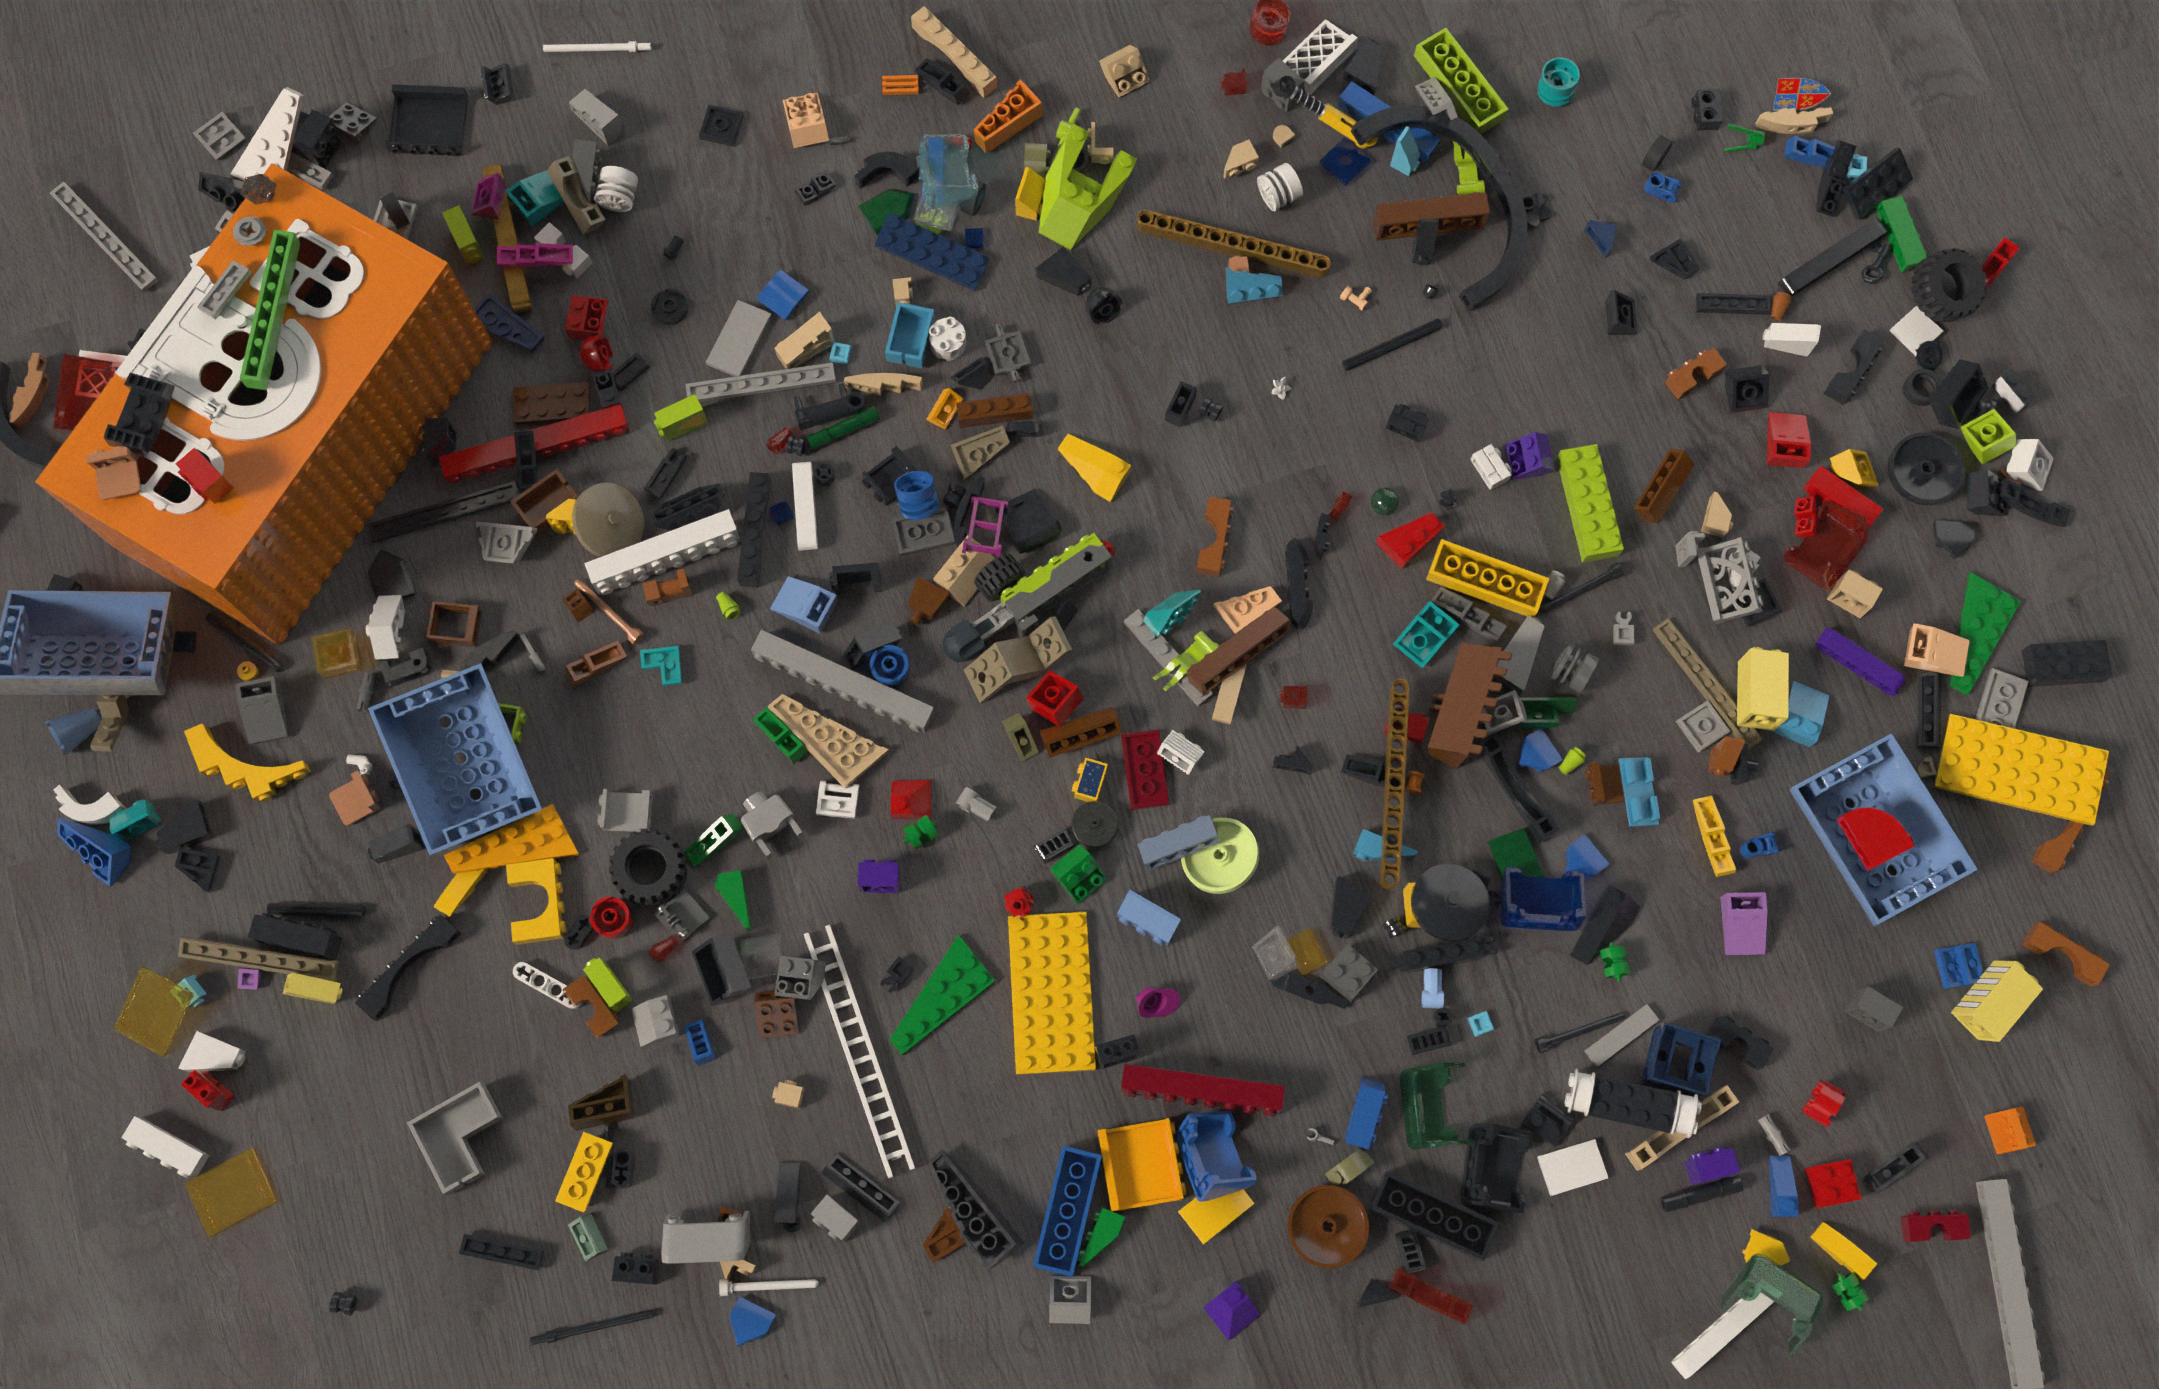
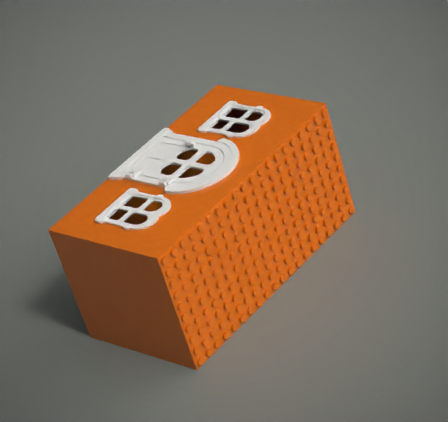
M271 163L208 250L192 268L117 369L115 375L35 483L112 547L279 646L287 638L291 627L297 624L301 613L309 607L312 597L320 591L324 580L330 577L334 566L342 560L345 550L351 547L357 533L363 530L364 523L374 514L378 503L384 500L388 489L396 483L397 476L406 469L407 462L411 456L417 453L419 445L425 439L422 433L425 418H439L442 412L448 409L450 401L459 393L463 382L469 379L471 371L480 363L482 355L490 349L492 339L446 261ZM244 217L259 218L266 227V235L262 238V242L259 241L255 246L248 245L247 247L239 244L233 235L235 224ZM250 229V231L246 233L249 237L251 233L255 232L253 231V229ZM274 230L294 232L300 241V247L276 348L283 361L284 373L276 381L269 379L268 394L263 402L250 406L232 404L230 400L243 384L240 380V374ZM234 260L248 268L252 273L215 320L201 312L197 306ZM330 264L349 275V277L341 282H335L323 276V273ZM316 282L326 286L332 293L330 303L322 308L312 307L303 301ZM129 373L174 385L171 405L156 442L152 445L147 457L136 454L141 491L137 494L102 500L99 497L96 470L87 464L86 455L93 454L94 451L113 450L114 447L109 446L105 441L104 434L108 424L116 426L130 392V389L124 385ZM193 448L205 453L216 470L234 487L216 504L210 499L205 501L192 487L189 498L182 503H173L161 496L175 476L183 479L179 475L178 471L180 469L175 463Z

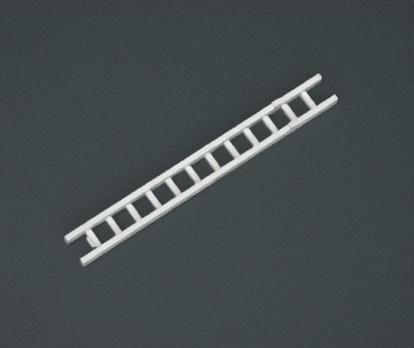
M827 925L825 928L831 942L830 944L814 949L809 933H805L804 937L812 959L818 960L817 954L831 949L835 953L837 962L827 965L825 972L839 967L844 980L827 986L824 978L821 986L885 1171L890 1179L893 1177L888 1160L892 1159L894 1161L902 1158L901 1155L905 1154L910 1170H914L915 1166L831 926ZM846 985L850 999L833 1004L829 991ZM852 1004L857 1017L840 1023L836 1010ZM859 1022L863 1036L846 1041L842 1028ZM865 1041L869 1055L853 1060L849 1047ZM872 1060L876 1073L859 1079L855 1066ZM879 1079L883 1092L866 1098L861 1084ZM885 1097L889 1111L873 1117L868 1103ZM891 1116L896 1130L879 1136L875 1122ZM898 1135L903 1149L886 1155L881 1141Z

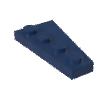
M490 293L474 308L488 333L533 352L545 339L542 334Z

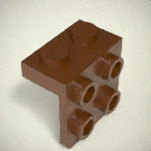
M1599 762L1590 763L1585 770V776L1589 782V798L1592 800L1593 806L1625 802L1619 764L1599 766Z

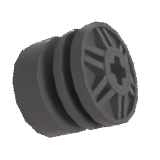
M1570 643L1559 655L1551 678L1556 680L1561 673L1563 675L1559 683L1563 684L1567 678H1570L1569 688L1581 693L1596 668L1599 658L1590 653H1587L1583 659L1579 658L1581 648H1578L1575 654H1572L1574 645Z

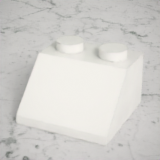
M2017 439L2016 447L2012 450V457L2007 465L2006 472L2013 480H2020L2023 485L2043 491L2054 458L2039 439Z

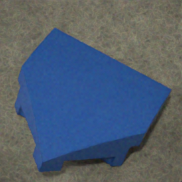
M1542 728L1528 735L1520 744L1522 749L1521 757L1518 760L1519 766H1528L1540 773L1563 761Z
M1585 834L1569 845V849L1565 851L1567 856L1565 874L1567 875L1576 874L1588 879L1591 876L1594 877L1609 865L1608 861Z
M739 1297L730 1314V1324L733 1328L737 1347L744 1345L746 1342L763 1339V1336L767 1334L776 1318V1314Z

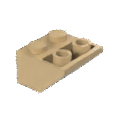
M1131 45L1099 60L1105 78L1118 97L1150 82L1139 50Z

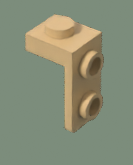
M1091 122V128H1088V140H1091V145H1088V156H1091V163H1113V148H1095V122Z

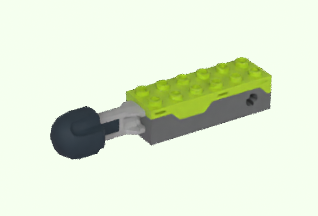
M1095 533L1090 536L1089 534L1085 535L1077 545H1070L1064 550L1062 555L1059 557L1056 555L1044 567L1039 566L1036 568L1031 576L1028 578L1025 576L1013 588L1008 587L1000 596L1001 603L972 624L968 620H962L953 626L945 634L942 641L945 654L955 662L972 660L985 651L984 641L1011 624H1014L1018 629L1019 621L1025 616L1030 617L1034 614L1036 618L1040 617L1065 598H1068L1111 568L1112 556L1115 555V549L1109 541L1099 540Z

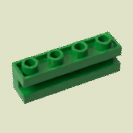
M1899 196L1881 201L1876 211L1881 223L1889 231L1886 236L1901 273L1908 272L1912 267L1916 268L1919 262L1925 259L1928 254L1923 249L1921 236L1917 234L1914 219L1910 216L1908 204L1904 201L1903 197Z

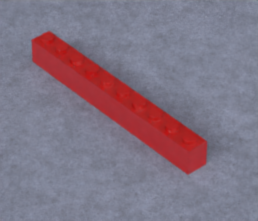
M621 404L529 431L534 432L536 458L541 456L549 457L559 451H569L572 447L586 446L589 442L596 440L603 441L613 435L620 436L630 430ZM514 435L440 456L439 460L444 478L448 483L456 484L466 478H477L483 473H494L500 468L516 466Z

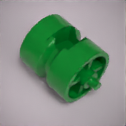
M925 815L919 818L916 824L911 823L902 828L906 835V839L903 840L904 844L907 842L911 843L914 850L923 846L926 840L930 842L939 837L935 830L938 822H931L928 816Z
M1612 942L1609 943L1610 947L1600 950L1602 962L1606 964L1603 967L1605 978H1617V982H1621L1623 976L1631 974L1629 962L1625 961L1628 957L1625 946H1614Z
M1839 1272L1837 1274L1839 1278L1831 1284L1832 1289L1836 1295L1841 1296L1840 1301L1846 1311L1858 1308L1861 1311L1863 1309L1861 1305L1869 1300L1870 1297L1863 1287H1859L1860 1281L1854 1272L1842 1275Z

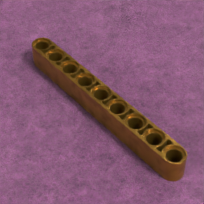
M501 163L482 167L484 178L499 173L506 184ZM505 193L499 219L493 218L499 246L516 247V244L519 245L511 203ZM503 266L513 312L519 313L533 310L524 267Z

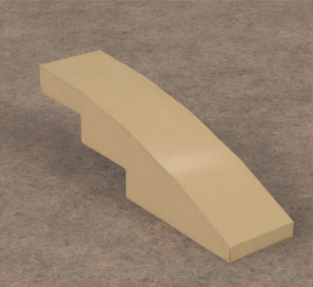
M897 373L860 374L845 377L844 379L846 388L879 396L882 395L883 389L901 393L903 387L921 391L923 385L922 377Z
M1247 663L1222 681L1212 720L1231 724Z

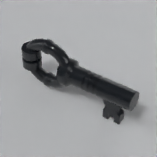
M1876 244L1873 245L1871 251L1877 252L1879 256L1875 263L1866 266L1862 270L1863 282L1872 285L1883 278L1881 265L1891 249L1890 244H1885L1884 247H1878ZM1872 269L1873 271H1878L1879 275L1877 278L1866 275V273Z

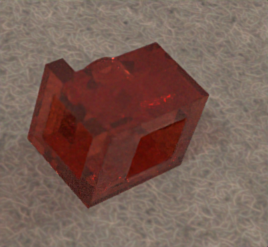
M1241 69V72L1238 73L1229 72L1224 74V78H1220V87L1224 89L1225 96L1246 94L1247 78L1245 69Z
M1284 686L1283 691H1279V702H1282V708L1306 709L1307 686ZM1290 694H1296L1297 697L1292 698Z

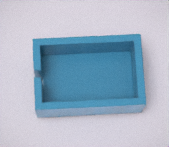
M897 303L885 350L886 361L902 365L903 361H905L907 366L923 368L929 344V329L935 320L934 309Z

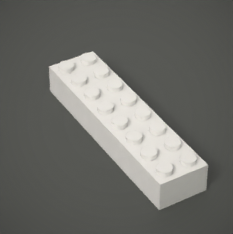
M728 509L584 564L599 595H606L616 588L628 587L637 580L644 581L653 574L665 573L669 568L681 567L685 562L697 561L706 554H716L722 548L734 547L738 542H741V539Z

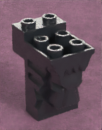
M314 110L310 114L300 111L291 152H298L303 159L308 158L310 162L325 168L330 163L333 153L338 150L341 142L335 133L336 125L332 118Z

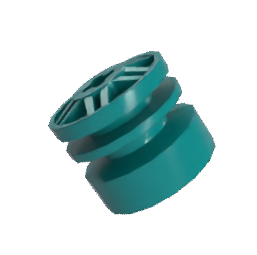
M1558 57L1549 60L1544 65L1537 93L1545 104L1552 107H1561L1572 101L1580 78V71L1577 65L1572 60Z

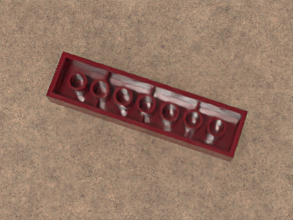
M1124 1064L1120 1092H1124V1096L1136 1097L1138 1094L1144 1095V1099L1156 1100V1097L1164 1098V1102L1176 1103V1100L1184 1101L1185 1105L1195 1106L1196 1103H1203V1107L1206 1108L1224 1106L1223 1110L1235 1111V1109L1239 1108L1243 1109L1244 1113L1255 1114V1112L1260 1111L1263 1112L1264 1116L1275 1117V1115L1282 1111L1285 1086Z

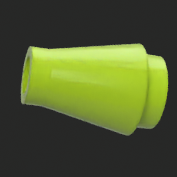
M721 592L716 596L724 618L733 620L740 615V606L726 592Z
M1574 747L1569 750L1558 769L1567 776L1571 771L1583 764L1587 756L1580 749Z

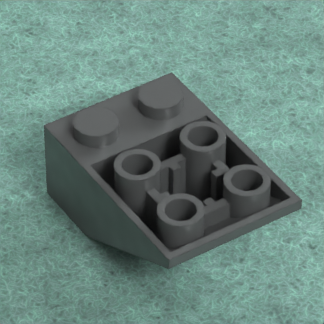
M574 139L573 163L578 171V180L586 200L593 204V201H595L596 185H599L598 168H601L602 165L601 149H598L597 142Z
M273 676L235 684L237 701L249 744L288 737L281 682Z

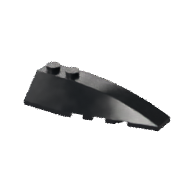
M205 172L199 173L198 190L217 203L221 202L231 212H236L255 186Z
M943 1149L928 1162L936 1183L943 1192V1198L953 1214L951 1216L958 1225L962 1240L987 1271L1010 1257L1024 1244V1241L987 1195Z

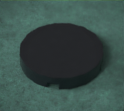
M665 289V291L657 293L652 299V313L656 320L662 324H677L688 313L687 299L683 293L676 289Z

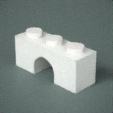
M550 222L534 237L536 243L563 245L566 242L563 233ZM575 245L573 247V264L562 265V269L569 276L573 275L578 278L592 264V261L588 254Z

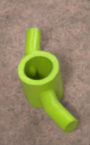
M1079 108L1074 109L1068 122L1063 120L1060 122L1056 133V138L1061 139L1058 146L1062 143L1068 129L1073 123H1076L1081 113Z

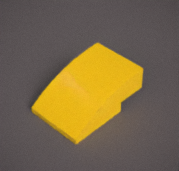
M1243 1189L1210 1201L1199 1202L1197 1198H1194L1178 1212L1202 1244H1205L1250 1208L1254 1202Z

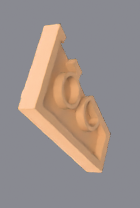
M1269 586L1249 592V594L1243 596H1236L1223 602H1216L1213 606L1232 631L1237 633L1246 628L1250 622L1261 617L1265 611L1281 604L1282 600L1272 587Z

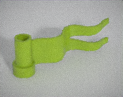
M1453 141L1454 160L1458 166L1460 185H1457V194L1485 193L1483 180L1478 181L1476 163L1466 151L1463 159L1461 147Z
M1203 631L1196 634L1194 637L1196 641L1185 652L1176 656L1160 673L1153 677L1154 680L1162 678L1181 665L1171 681L1163 688L1165 691L1173 687L1193 664L1198 663L1205 655L1219 647Z

